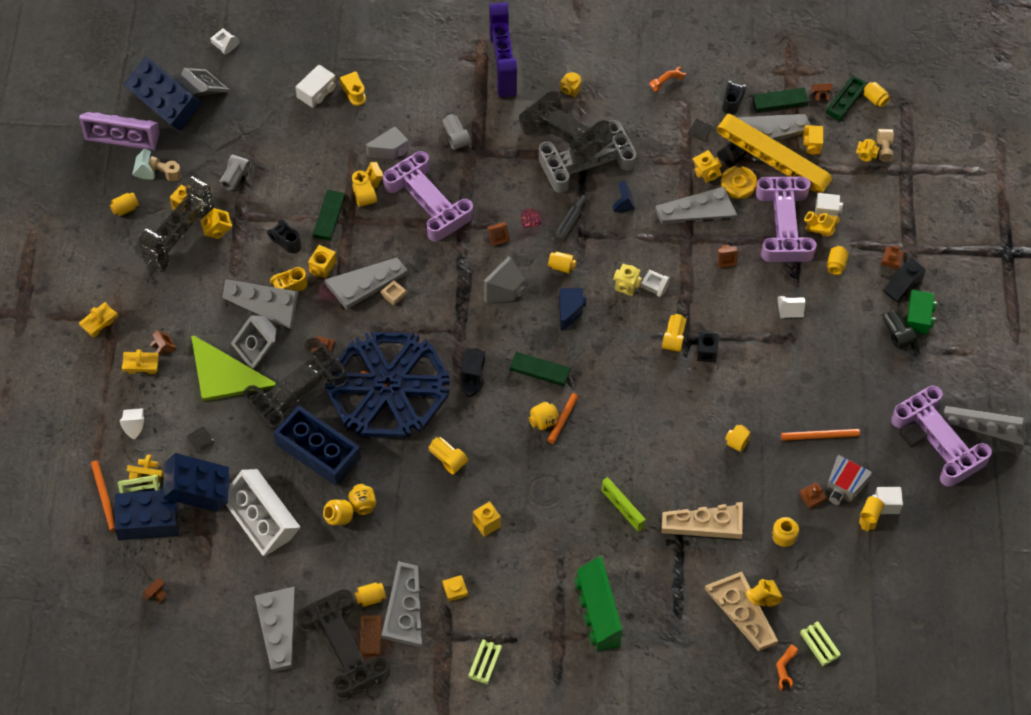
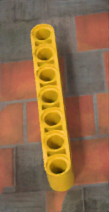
M727 114L716 128L722 137L788 177L807 178L810 181L809 189L817 194L823 193L832 181V176L827 171L731 114Z

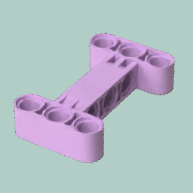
M419 151L384 172V189L388 193H395L405 187L432 217L427 222V237L434 242L440 241L473 219V203L468 199H462L452 205L425 176L429 171V156L427 153Z
M762 177L758 180L755 195L761 201L774 202L777 238H767L763 242L761 257L764 261L808 262L813 260L817 246L816 241L812 238H798L795 201H802L808 197L810 181L807 178Z
M929 386L895 407L891 420L892 424L897 428H905L912 423L918 427L947 462L941 472L940 481L943 485L951 487L984 468L990 459L992 450L990 446L984 443L977 444L971 449L964 444L936 410L943 395L942 390L937 386Z

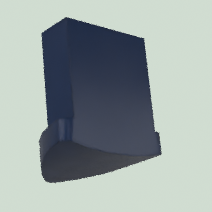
M625 181L618 183L622 198L613 205V211L625 212L634 210L635 206L631 190Z

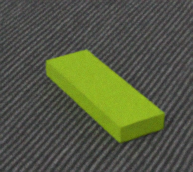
M608 477L602 481L601 491L638 532L643 530L646 519Z

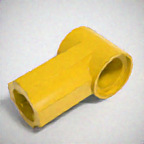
M675 314L670 316L668 329L664 334L662 349L681 352L686 318L682 315Z
M436 437L428 447L429 451L442 462L445 469L453 475L468 462V458L463 451L458 448L454 449L441 437Z
M873 496L868 497L860 513L859 523L861 529L869 531L876 528L880 514L885 506L881 499Z

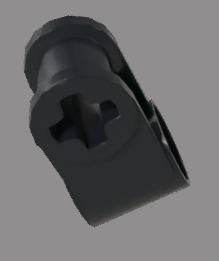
M729 80L722 106L724 113L731 115L737 113L746 91V84L739 85Z
M280 219L273 229L267 231L269 238L287 252L297 253L300 251L302 246L299 232L288 225L283 219Z

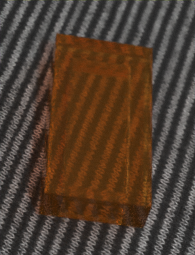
M381 615L360 616V657L381 656Z

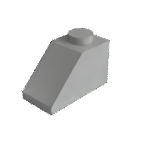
M393 127L366 144L367 156L370 158L395 160L409 151L408 139L396 127Z

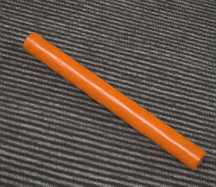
M859 429L781 433L782 441L860 437Z
M93 461L91 466L110 532H115V517L98 461Z

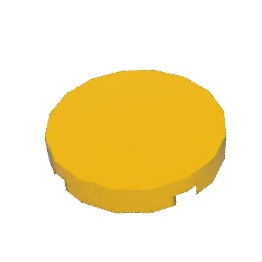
M737 166L726 169L722 174L721 187H724L727 195L731 198L745 199L756 191L757 177L747 167L737 168Z

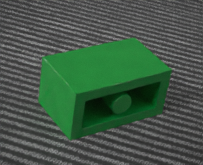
M917 290L911 291L908 301L906 325L907 327L910 326L915 333L927 335L929 328L934 326L935 317H932V312L935 313L937 301H934V293Z

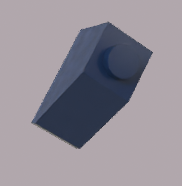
M560 288V330H565L582 315L583 307H586V295H583L582 288Z

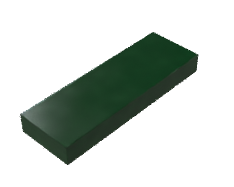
M853 75L828 106L825 113L841 122L864 92V88L868 83Z
M804 87L752 95L756 112L805 106L809 102Z
M327 189L313 232V238L332 240L344 203L345 193Z
M519 352L515 353L510 366V371L564 387L571 369L567 366Z

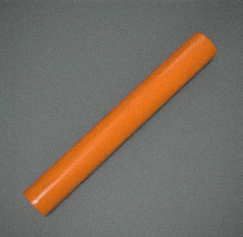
M571 394L547 439L549 443H555L579 398L577 394Z

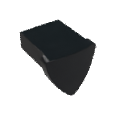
M730 142L717 152V156L726 165L733 167L736 162L746 155L747 151Z
M463 365L461 370L462 387L466 396L470 398L480 391L485 381L482 376V369Z

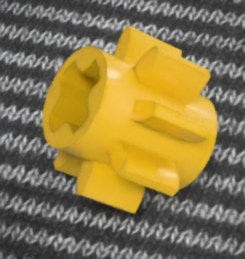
M865 139L864 142L859 141L856 154H859L861 160L868 162L872 158H877L880 147L877 146L874 140Z

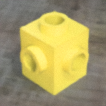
M622 264L620 270L617 269L614 274L613 280H616L615 290L633 296L635 289L640 287L642 281L640 269L632 265Z

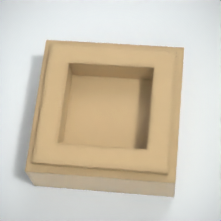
M393 280L380 293L382 297L395 306L407 295V290Z

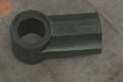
M892 310L883 316V321L891 333V340L896 348L916 341L914 330L910 326L907 327L898 311Z

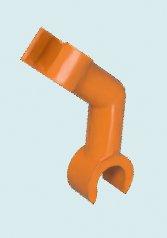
M677 67L675 70L667 71L658 79L652 80L649 85L657 92L669 78L676 77L682 80L686 73H681L680 70L682 68Z
M793 644L789 646L785 654L776 663L780 678L778 686L781 691L783 689V682H788L790 689L792 688L793 682L787 675L785 665L798 653V648Z

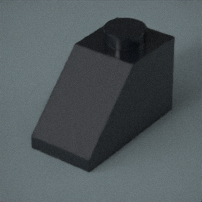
M911 258L898 269L883 291L895 302L900 301L923 281L926 269Z

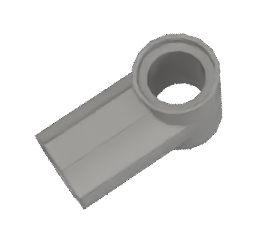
M450 114L443 119V125L448 134L451 148L455 150L471 145L470 136L467 130L463 129L457 115Z
M232 154L228 160L227 169L219 181L220 185L228 191L234 190L241 177L247 175L251 161Z

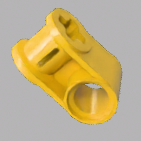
M355 71L339 77L340 85L350 102L355 106L363 105L366 102L365 88L358 73Z
M361 170L354 172L352 182L358 206L362 207L377 203L376 194L367 173Z
M295 267L286 272L276 274L270 279V284L275 288L298 292L306 289L308 285L305 270L301 267Z
M761 579L756 587L746 591L747 598L756 606L772 607L783 600V596L774 580Z

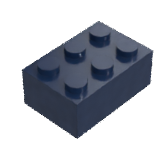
M178 453L173 454L164 463L163 499L215 512L228 503L229 467Z
M163 490L116 493L115 532L118 540L179 536L178 502L163 499Z

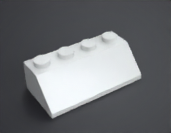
M258 469L241 470L228 487V503L226 506L263 556L270 554L289 542L301 528Z

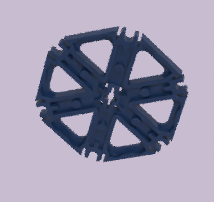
M370 332L373 339H370L369 334L365 333L366 341H360L356 337L357 345L352 340L329 369L328 375H326L327 381H333V383L325 385L326 393L344 427L347 425V429L350 431L353 426H357L358 428L355 430L356 435L360 434L361 437L406 438V434L411 437L410 429L415 428L419 433L420 425L424 430L449 397V388H444L443 386L450 385V376L431 343L429 342L428 345L426 339L422 343H418L419 335L414 333ZM381 343L403 344L402 350L392 363L388 365L378 346ZM359 355L370 373H342V369L352 356ZM423 357L429 358L437 372L436 376L408 375ZM387 381L391 383L389 387H385ZM343 393L367 394L352 414L346 413L339 400V396ZM406 395L432 396L435 401L426 414L419 417L416 415ZM387 403L398 423L397 428H372L371 423Z

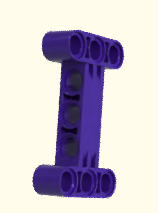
M508 3L489 4L490 41L493 42L497 66L498 97L517 96V62L512 54Z

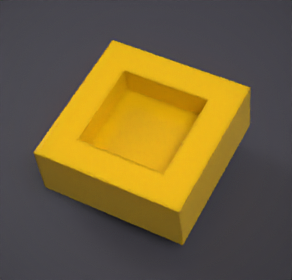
M370 162L366 173L372 187L377 188L383 178V172L377 162Z
M462 575L442 581L448 602L468 596Z

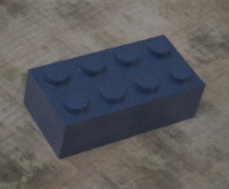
M146 56L124 83L145 104L178 130L184 127L202 104L198 98L156 62Z
M299 405L273 432L277 446L335 486L361 459L360 447Z

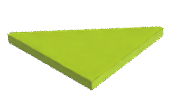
M191 336L203 402L276 388L274 381L198 337Z

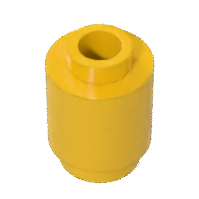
M870 82L865 86L864 96L875 106L882 108L889 102V93L877 82Z
M133 192L130 194L126 193L111 200L110 208L114 215L118 214L120 217L135 210L139 203Z
M836 246L831 248L827 262L829 273L840 275L845 270L849 252L844 247Z
M551 252L548 267H552V270L570 274L571 270H575L577 260H574L573 255Z
M375 582L358 587V592L354 593L357 604H361L362 607L380 603L383 599H386L382 583L377 584Z

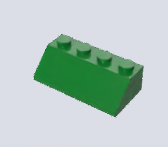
M599 556L577 570V577L574 578L575 588L580 590L581 596H579L580 606L585 608L586 612L584 614L586 627L590 626L591 633H589L590 643L595 645L596 652L620 647L622 638V626L602 556Z

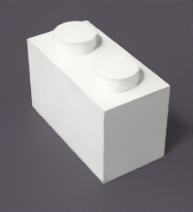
M318 65L296 86L297 98L314 108L323 101L329 92L335 89V75L321 65Z

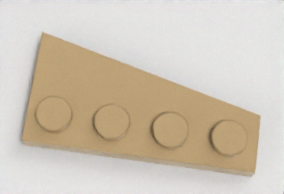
M738 502L733 506H726V504L718 505V508L707 509V507H700L694 511L684 509L663 512L661 533L742 539L743 502Z
M742 572L706 585L705 590L758 651L777 644L778 640L760 605L752 604L747 598L746 591L751 588Z

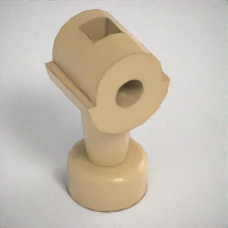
M878 129L877 143L881 144L882 147L879 151V160L883 162L891 161L894 158L893 151L890 149L894 139L892 129Z
M151 156L149 158L148 165L153 171L159 170L165 173L169 181L181 179L180 166L176 161H169L164 164L160 163L157 157Z

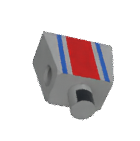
M838 455L826 488L827 491L832 493L829 501L835 505H839L842 499L852 502L868 484L872 472Z

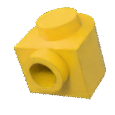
M574 72L567 73L560 81V90L564 94L575 98L581 90L580 75Z
M736 425L733 430H729L725 437L727 445L742 452L750 441V431L742 425Z

